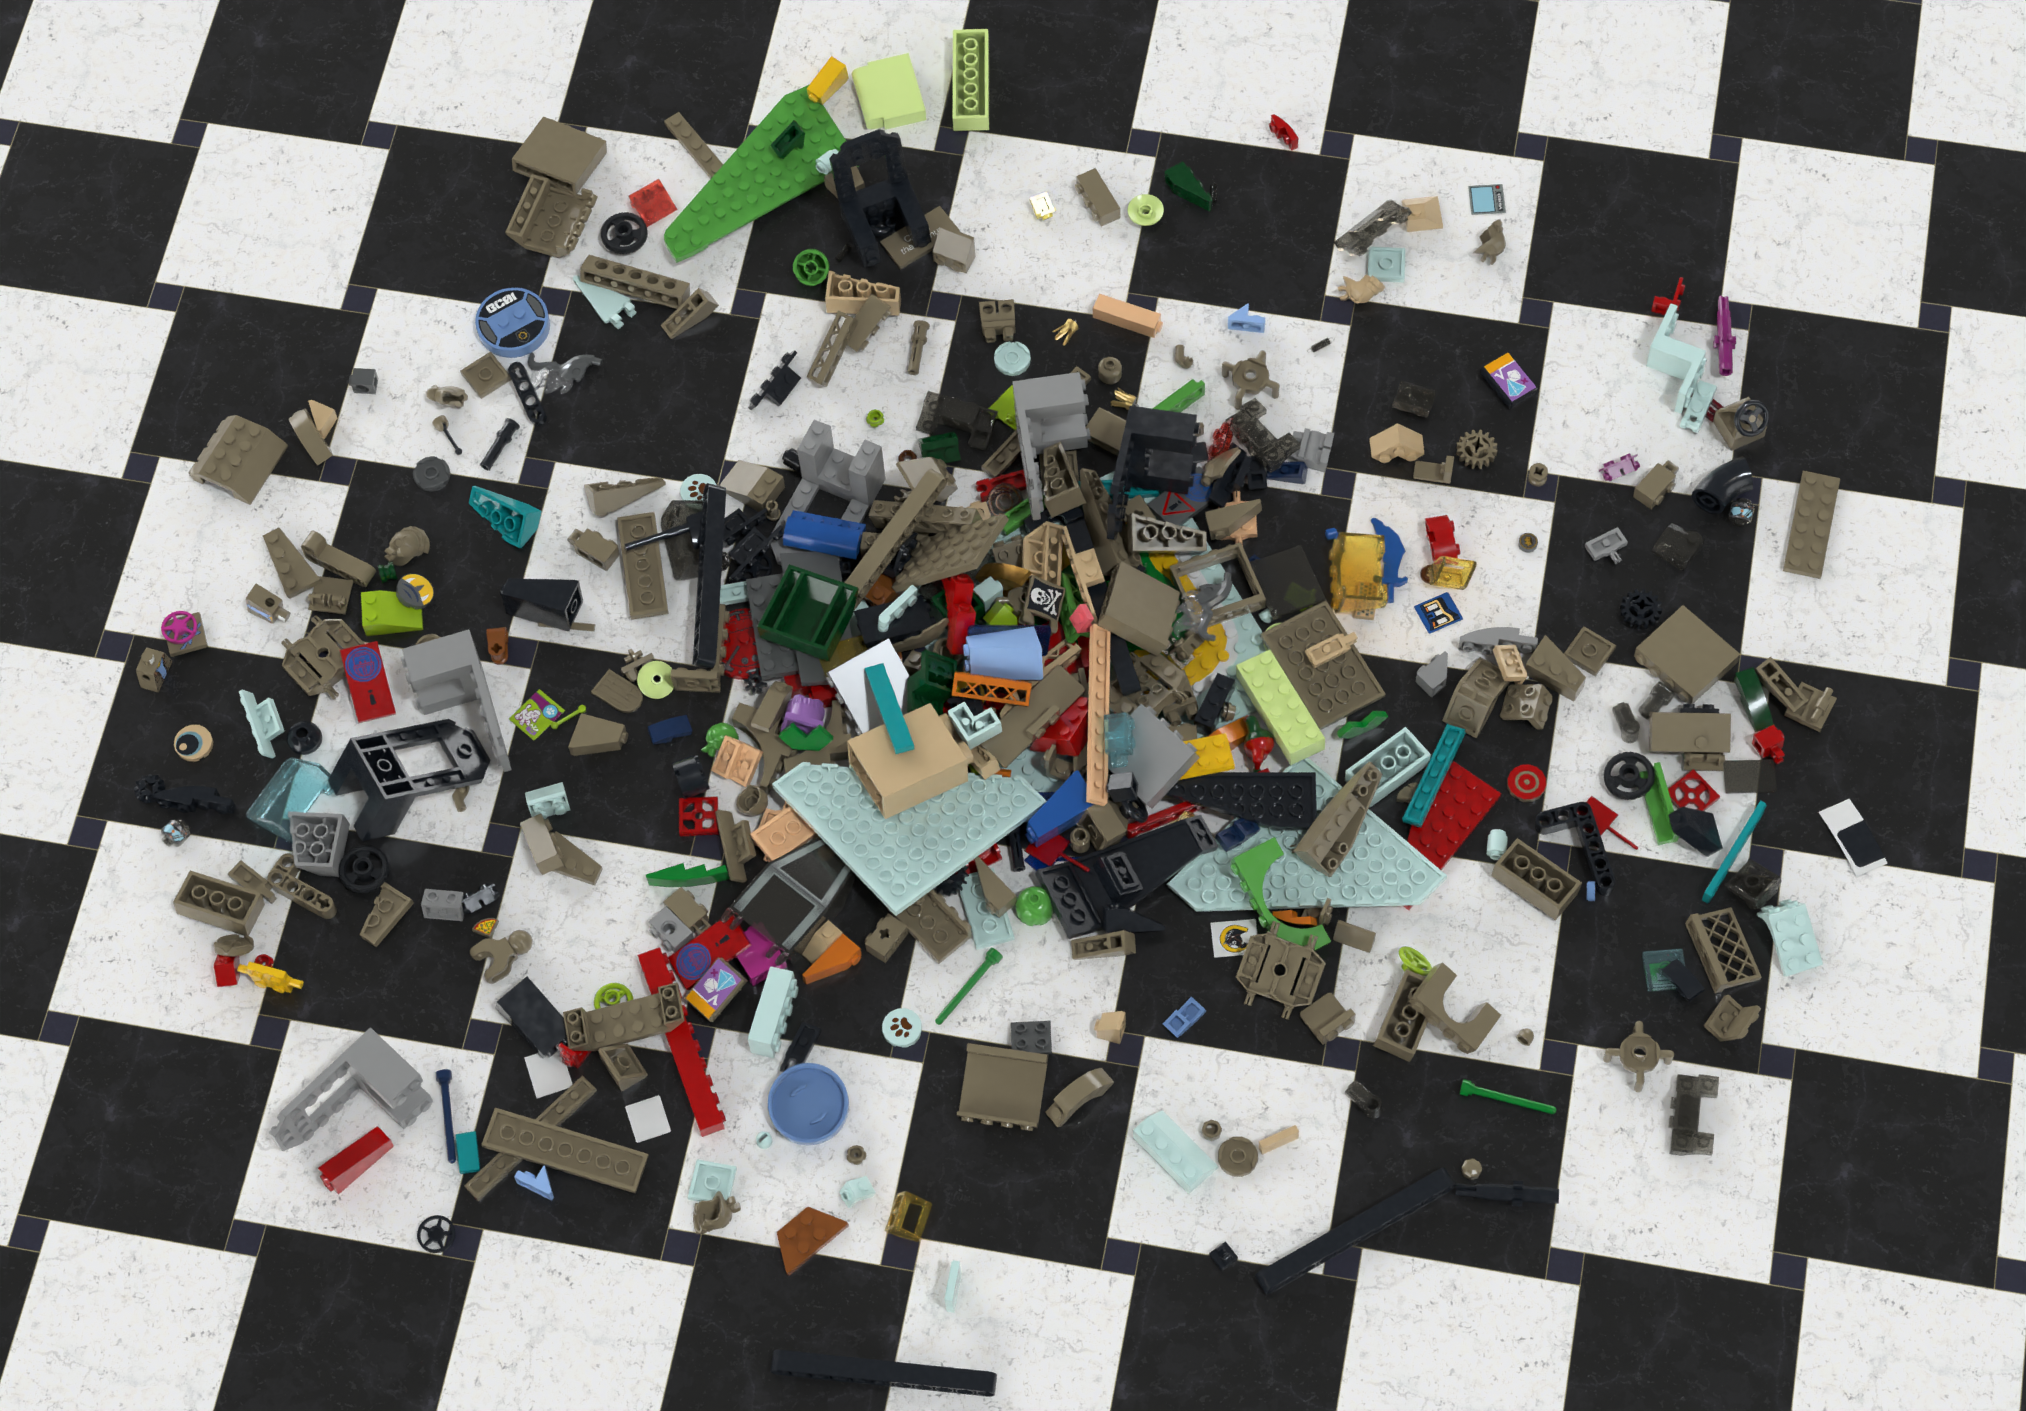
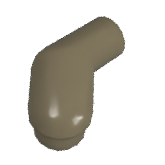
M469 786L456 788L452 795L458 812H463L467 809L464 799L469 792Z

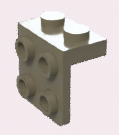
M1019 534L1010 537L1011 541L1005 543L1003 540L994 542L993 547L990 548V553L994 556L996 563L1010 564L1022 568L1023 538L1025 536L1022 537Z
M1542 684L1510 685L1506 692L1500 717L1502 720H1528L1536 729H1543L1547 720L1549 706L1552 703V695Z
M1332 993L1325 994L1300 1012L1301 1019L1322 1045L1334 1040L1343 1030L1351 1028L1355 1023L1356 1016L1351 1008L1346 1011Z
M1724 995L1704 1024V1027L1720 1042L1742 1039L1748 1033V1027L1751 1023L1755 1022L1759 1017L1758 1013L1761 1008L1758 1005L1742 1007L1731 996Z

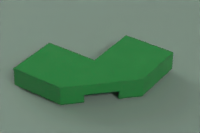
M1372 711L1361 722H1347L1337 731V735L1339 738H1354L1376 728L1388 718V715L1385 711Z
M791 723L779 733L778 737L792 749L820 751L833 740L834 736L820 724L806 735L794 723Z

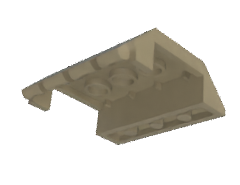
M532 174L505 234L525 249L557 258L568 255L575 249L579 240L578 237L581 236L585 227L584 223L587 222L592 212L591 208L594 207L598 196L593 194L592 190L585 188L581 189L582 195H573L551 187L548 178Z
M238 415L228 416L225 420H222L216 429L217 433L213 434L207 443L208 447L203 449L197 459L198 462L194 463L188 473L194 481L204 484L205 479L232 491L235 499L251 505L288 448V444L268 428Z

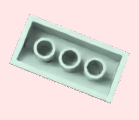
M1163 1110L1148 1116L1133 1130V1138L1188 1194L1218 1169V1165Z

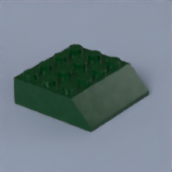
M789 564L757 626L760 638L830 661L853 616L858 587Z

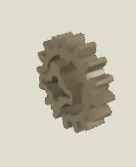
M1472 430L1471 434L1465 432V436L1460 437L1459 442H1457V455L1460 456L1459 461L1465 460V466L1471 464L1472 469L1475 468V465H1478L1479 469H1482L1483 464L1488 467L1489 461L1494 462V458L1497 455V443H1494V437L1488 438L1489 433L1487 432L1483 435L1482 430H1479L1478 433Z

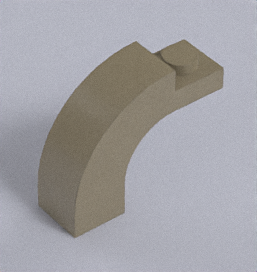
M303 409L295 412L289 418V422L309 455L319 465L333 456L332 451L315 427L308 410Z
M1103 1068L1089 1071L1063 1089L1053 1099L1055 1102L1045 1113L1057 1127H1061L1084 1103L1095 1097L1103 1096L1113 1085L1114 1081Z

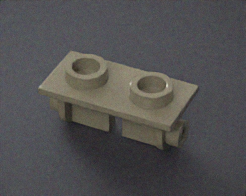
M1198 627L1188 629L1184 633L1185 637L1178 639L1173 644L1175 647L1170 651V654L1176 651L1179 659H1187L1195 651L1194 649H1197L1205 641L1199 636Z
M1683 752L1684 770L1724 771L1723 762H1725V755L1721 752Z

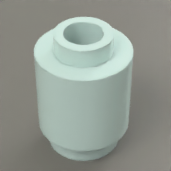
M836 149L829 150L816 159V169L823 174L831 172L829 158L833 153L837 154L839 151Z
M1494 829L1488 835L1487 855L1493 860H1499L1507 851L1508 837L1503 830Z

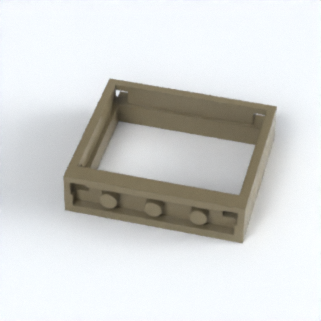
M1241 542L1234 545L1229 544L1219 550H1211L1201 556H1193L1190 560L1179 561L1177 564L1170 566V577L1176 590L1180 592L1179 598L1194 629L1203 621V613L1195 616L1179 577L1234 558H1238L1254 596L1212 610L1213 617L1208 627L1265 608L1266 598Z

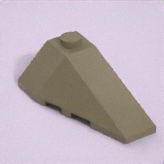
M661 477L637 479L635 483L620 480L615 485L609 484L607 481L585 484L584 489L591 511L595 515L597 514V516H606L608 512H614L665 486L666 482Z

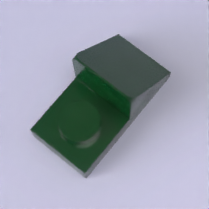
M793 120L770 146L779 158L784 159L794 147L803 149L805 132Z

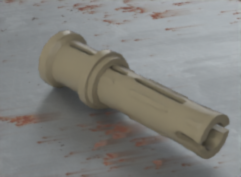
M917 320L913 324L915 329L914 334L911 336L913 344L907 369L910 375L919 374L923 345L927 342L926 334L930 324L923 320Z

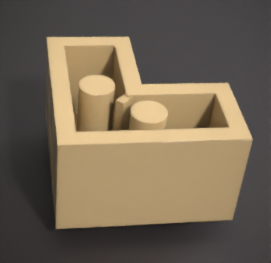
M1398 423L1370 438L1371 457L1382 463H1387L1397 456L1411 462L1424 455L1423 436Z

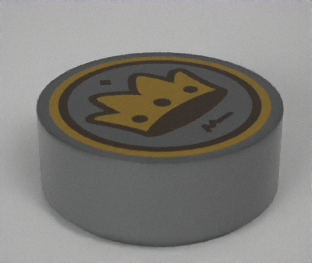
M1532 533L1522 534L1519 538V548L1527 553L1533 552L1538 545L1537 537Z

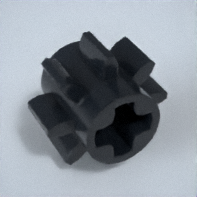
M758 670L756 674L749 672V678L744 679V683L749 684L745 687L746 691L751 689L753 695L756 692L763 694L762 689L763 687H768V684L763 682L764 680H762ZM758 680L759 683H757L756 686H753L752 683H755V681Z

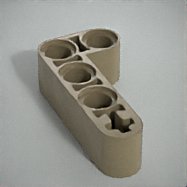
M312 530L301 545L302 551L309 561L347 580H353V583L362 587H367L376 573V569L370 564L327 544L326 539L316 531Z
M290 853L282 855L268 874V881L272 889L324 919L333 918L337 913V908L332 898L295 878L300 868L295 866L294 856ZM293 863L292 866L286 867L287 864ZM277 879H282L279 883H274ZM298 887L296 891L290 892L292 888ZM314 896L312 900L306 901L308 897Z

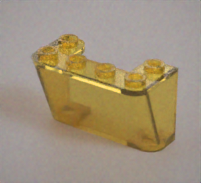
M1339 532L1337 539H1334L1333 549L1329 551V560H1332L1330 576H1333L1330 591L1334 596L1331 601V608L1334 609L1335 613L1385 608L1388 602L1387 584L1382 586L1381 560L1385 553L1384 535Z

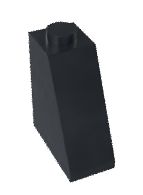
M1681 807L1668 815L1673 833L1703 855L1709 857L1723 849L1713 813Z

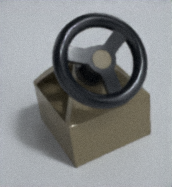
M1746 397L1716 410L1713 423L1730 450L1733 451L1765 436L1769 422V411L1762 402Z
M1138 796L1136 800L1121 801V807L1107 799L1105 806L1094 804L1085 810L1078 823L1089 832L1090 841L1096 851L1118 844L1127 831L1129 819L1133 818L1140 823L1148 820L1147 809Z

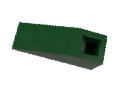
M1181 162L1165 170V182L1175 195L1207 211H1211L1212 197L1208 192H1205L1199 179L1196 180L1189 166L1187 167L1184 162Z

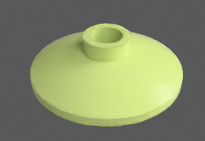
M1142 194L1130 201L1127 211L1129 218L1134 223L1141 226H1150L1162 218L1164 207L1157 197L1150 194Z
M651 661L645 664L640 669L637 677V683L641 692L652 699H661L668 696L674 689L670 677L672 668L662 661ZM659 676L660 682H655L653 677Z

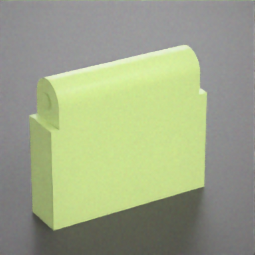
M909 53L867 62V66L859 67L852 71V78L868 129L884 127L886 130L926 120L925 106Z

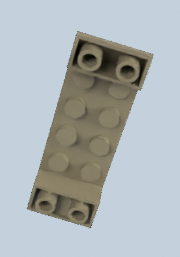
M678 983L658 987L659 993L596 1010L586 1012L580 1007L563 1012L568 1047L574 1051H598L603 1047L621 1045L671 1032L685 1021Z

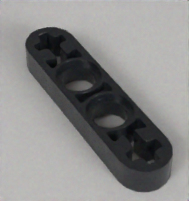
M513 362L508 368L509 375L528 418L534 425L540 426L547 419L545 410L526 368L520 362ZM516 368L520 369L519 373L522 377L519 378L518 375L515 373ZM523 382H528V388L520 390V385ZM530 397H534V404L527 405V400ZM535 409L540 414V418L538 420L536 419V415L533 411Z

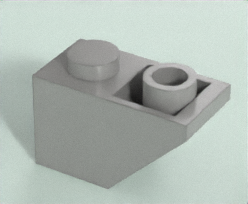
M1446 651L1441 655H1435L1431 663L1427 666L1423 665L1416 672V683L1430 697H1433L1446 686L1448 653Z

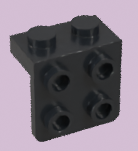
M913 532L903 543L900 550L883 571V575L895 578L898 573L903 571L904 565L912 557V550L918 544V540H916L918 533Z

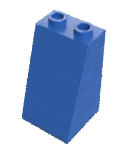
M1078 770L1063 783L1028 821L1026 837L1036 847L1076 825L1085 810L1094 805L1086 802L1087 784Z

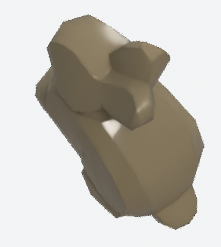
M433 385L426 391L428 399L442 405L463 407L464 401L468 400L465 390L459 387H438Z

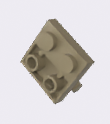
M1801 682L1798 689L1809 701L1794 713L1787 708L1784 716L1820 732L1837 698L1831 696L1833 693L1831 688L1827 687L1823 692Z

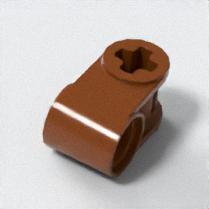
M507 628L487 629L488 652L491 655L492 662L497 665L504 664L508 660Z

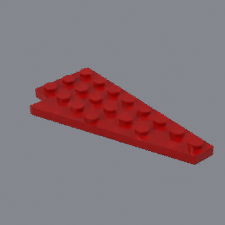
M1453 761L1422 827L1411 825L1407 842L1442 870L1499 800L1501 793ZM1405 905L1403 907L1410 910L1413 905Z

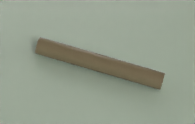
M538 622V627L554 628ZM573 622L571 630L594 632L596 625Z

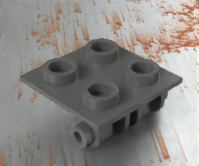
M1051 1021L1011 1022L1012 1050L1046 1055L1052 1054Z

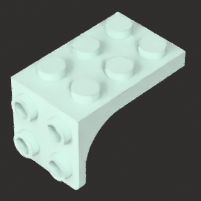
M1787 899L1781 901L1778 906L1768 905L1762 907V911L1757 912L1758 917L1766 922L1771 932L1784 976L1787 977L1823 965L1806 904L1800 903L1797 900Z

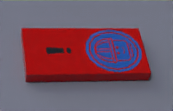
M375 641L341 649L340 655L358 724L396 715L378 642Z
M730 912L669 956L668 959L686 990H691L718 957H722L729 962L752 946L734 914Z

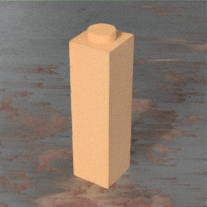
M1099 294L1093 306V318L1155 338L1156 333L1160 332L1163 326L1160 313Z

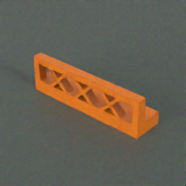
M956 671L952 696L1029 706L1032 682ZM958 681L966 682L970 689L965 693L956 692ZM979 684H985L989 689V692L984 696L978 695L974 689ZM998 687H1004L1009 694L1004 698H998L993 691ZM1018 689L1027 690L1026 700L1018 701L1013 693Z

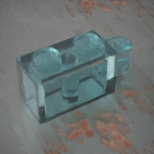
M1127 712L1104 715L1105 753L1111 757L1113 768L1126 767L1128 765V755H1133V748L1136 747L1135 738L1133 737L1135 721Z

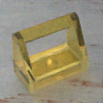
M1440 556L1428 568L1430 585L1464 590L1469 584L1477 563L1471 560ZM1445 564H1449V565L1461 566V567H1464V568H1463V569H1456V568L1444 567V565H1445Z
M907 1191L897 1193L885 1231L899 1237L920 1242L932 1203ZM910 1203L923 1206L914 1234L901 1228Z

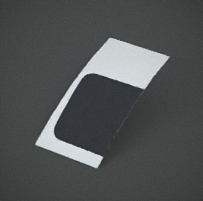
M1850 799L1818 812L1839 843L1856 877L1887 864L1874 836Z

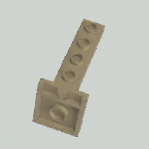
M720 604L717 657L714 668L711 671L705 669L688 670L686 668L671 669L670 677L676 691L720 693V678L724 676L725 670L722 658H726L724 640L728 639V629L725 628L726 622L729 623L730 611H727L725 604Z

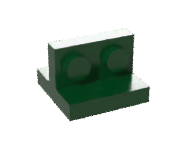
M954 431L918 439L922 458L933 457L942 459L945 463L961 460L958 438Z

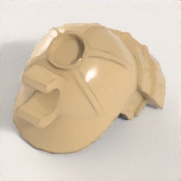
M1365 275L1360 281L1343 276L1346 286L1338 287V291H1346L1344 296H1340L1341 301L1349 298L1356 304L1368 302L1374 295L1379 294V292L1385 289L1383 283L1373 275L1371 277Z

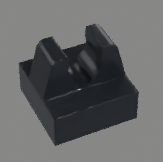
M1226 1241L1209 1253V1256L1221 1271L1238 1260V1256Z

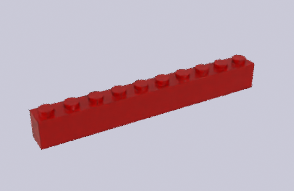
M660 947L638 955L651 995L659 993L658 987L673 984L676 981L673 970L668 971L667 964H670L666 953L662 954ZM684 1004L682 1008L685 1021L671 1032L665 1033L701 1136L704 1137L724 1130L723 1122L726 1121L723 1110H718L717 1104H720L717 1093H712L710 1087L714 1085L710 1074H705L704 1069L707 1068L704 1057H699L698 1051H701L698 1040H693L691 1034L695 1032L692 1023H687L685 1016H688V1012Z

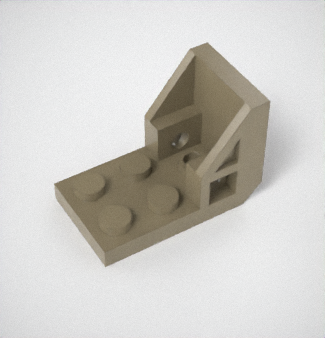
M1479 657L1459 681L1442 721L1465 729L1467 734L1477 738L1489 718L1498 696L1510 683V681H1504L1499 666Z

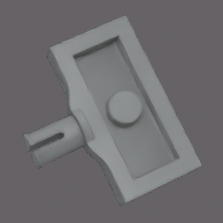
M1617 527L1586 542L1585 548L1594 561L1610 555L1614 563L1617 564L1622 559L1616 551L1627 546L1628 541Z

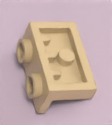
M1496 645L1493 648V652L1504 681H1514L1515 685H1522L1528 676L1516 645Z

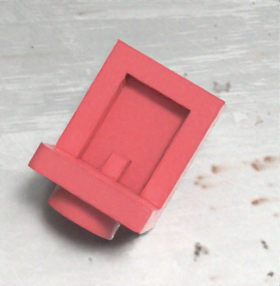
M1079 604L1069 619L1077 633L1090 632L1091 622L1094 620V617L1086 604Z

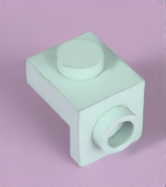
M867 1176L847 1181L840 1190L841 1198L848 1208L853 1207L857 1201L873 1197L876 1193Z

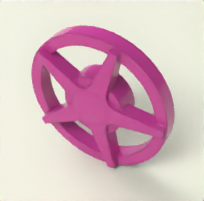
M175 611L171 612L163 620L161 631L168 642L183 644L195 636L197 622L189 612ZM177 615L187 616L183 620L176 618ZM173 617L174 622L172 625L166 626L167 622ZM190 619L194 623L193 631L188 629L186 625ZM172 630L175 634L174 639L169 638L165 631ZM186 632L190 633L188 637L177 640L179 635H183Z

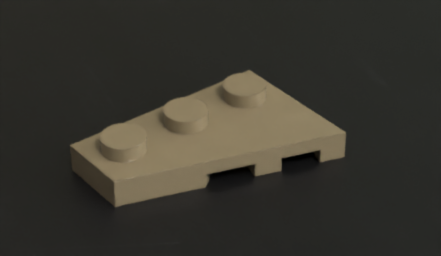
M556 831L555 836L558 843L555 845L561 848L564 857L561 858L563 866L553 870V872L595 886L603 870L602 866Z
M385 882L381 885L382 890L379 897H376L374 901L375 906L371 914L368 915L360 933L362 939L375 947L380 944L414 904L412 899Z

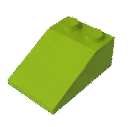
M381 590L361 592L362 626L366 636L423 630L422 609L404 606L397 598L396 592Z

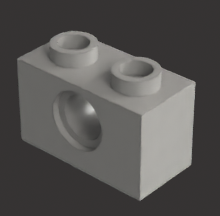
M664 907L648 921L651 928L649 930L656 939L659 937L663 941V946L669 952L673 951L675 953L694 939L692 931L667 907ZM669 929L675 930L672 934H666V931Z

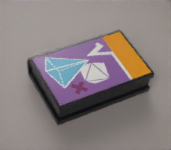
M1509 352L1482 366L1480 369V373L1485 378V381L1489 383L1509 409L1537 394L1536 390L1538 387Z

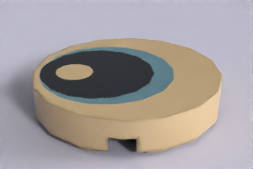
M201 725L186 726L175 737V751L183 760L189 762L199 761L201 758L208 756L212 750L213 739L211 733Z

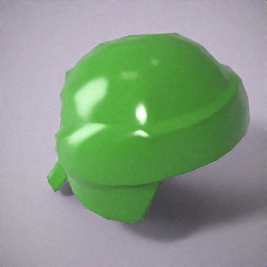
M728 723L713 725L709 728L705 737L708 744L701 751L708 752L710 757H714L715 751H719L725 735L739 740L736 729Z

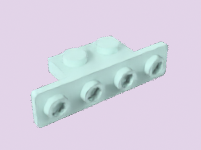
M242 689L239 691L240 701L247 713L246 718L252 727V734L257 741L258 751L263 756L274 758L275 753L270 741L284 732L274 700L267 698L257 705L254 694Z

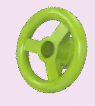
M1407 946L1399 949V957L1403 962L1401 967L1404 972L1407 969L1419 975L1427 976L1432 970L1429 961L1417 950Z
M606 984L597 991L594 997L595 1010L601 1008L600 1002L611 1006L619 1004L625 994L627 1001L633 1000V995L623 984Z

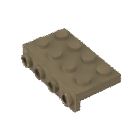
M933 889L925 894L926 900L922 905L914 902L897 916L888 909L896 919L908 926V932L938 964L972 937L971 925L965 919L962 921L958 916L957 910L953 906L949 907L945 903L946 900L939 892L936 893Z

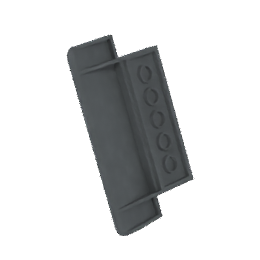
M816 551L780 553L783 573L746 579L762 680L800 674L802 686L829 685L826 677H828L826 673L855 657L850 623L830 661L760 638L757 626L789 564L842 582L838 556Z

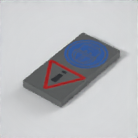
M1198 466L1196 474H1192L1194 476L1193 487H1189L1188 494L1165 491L1147 504V506L1160 521L1182 526L1212 503L1208 497L1215 480L1210 486H1203L1201 480L1205 471Z

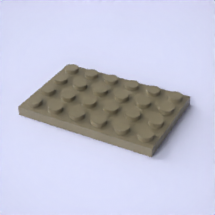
M1005 514L994 515L986 520L981 519L972 525L965 524L957 529L952 528L944 533L939 532L934 536L924 537L920 541L921 545L912 553L911 559L904 565L903 571L896 577V581L892 586L893 590L897 593L907 590L911 585L917 587L977 569L1008 522V517Z
M1327 601L1294 616L1260 635L1263 643L1273 653L1320 730L1385 697V692L1354 644L1351 645V649L1348 652L1316 668L1312 666L1305 654L1306 649L1338 633H1343L1344 636L1348 635Z

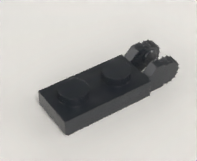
M805 1021L802 1022L785 1054L786 1057L780 1067L781 1072L788 1069L791 1060L796 1062L795 1065L806 1062L822 1032L821 1028Z

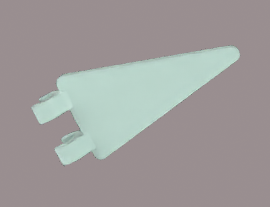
M573 276L574 282L604 323L610 321L617 329H620L624 324L621 322L622 318L618 315L619 312L624 310L631 318L637 313L634 310L635 306L630 303L629 297L606 288L581 282L579 276Z

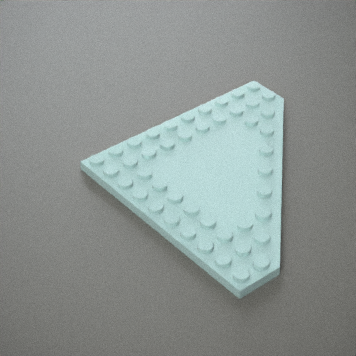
M1309 758L1290 765L1283 771L1316 772L1317 817L1343 788ZM1368 809L1353 847L1332 877H1328L1305 864L1296 853H1292L1291 849H1295L1296 846L1290 847V845H1298L1308 830H1277L1257 824L1260 827L1258 833L1228 852L1215 839L1218 845L1216 851L1199 855L1186 865L1167 885L1196 912L1253 910L1249 903L1250 897L1248 893H1244L1240 886L1241 880L1239 876L1234 875L1231 870V860L1273 837L1276 838L1284 855L1269 867L1264 877L1263 898L1268 909L1323 908L1327 898L1331 899V906L1333 908L1421 905L1447 879V875ZM1236 817V818H1235L1228 826H1226L1223 830H1225V829L1231 827V826L1233 825L1234 821H1236V820H1238V819H1240V818Z
M802 762L772 783L773 789L895 916L1027 821L1047 802L1022 776L1011 778L993 774L984 780L981 775L968 773V782L885 819L851 765L849 767H841L838 764L822 763V765H811L810 762Z

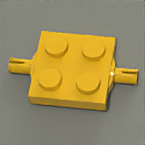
M249 962L247 966L239 964L237 969L238 972L248 974L256 986L261 988L271 987L279 993H291L293 987L302 989L304 983L301 980L288 976L286 971Z

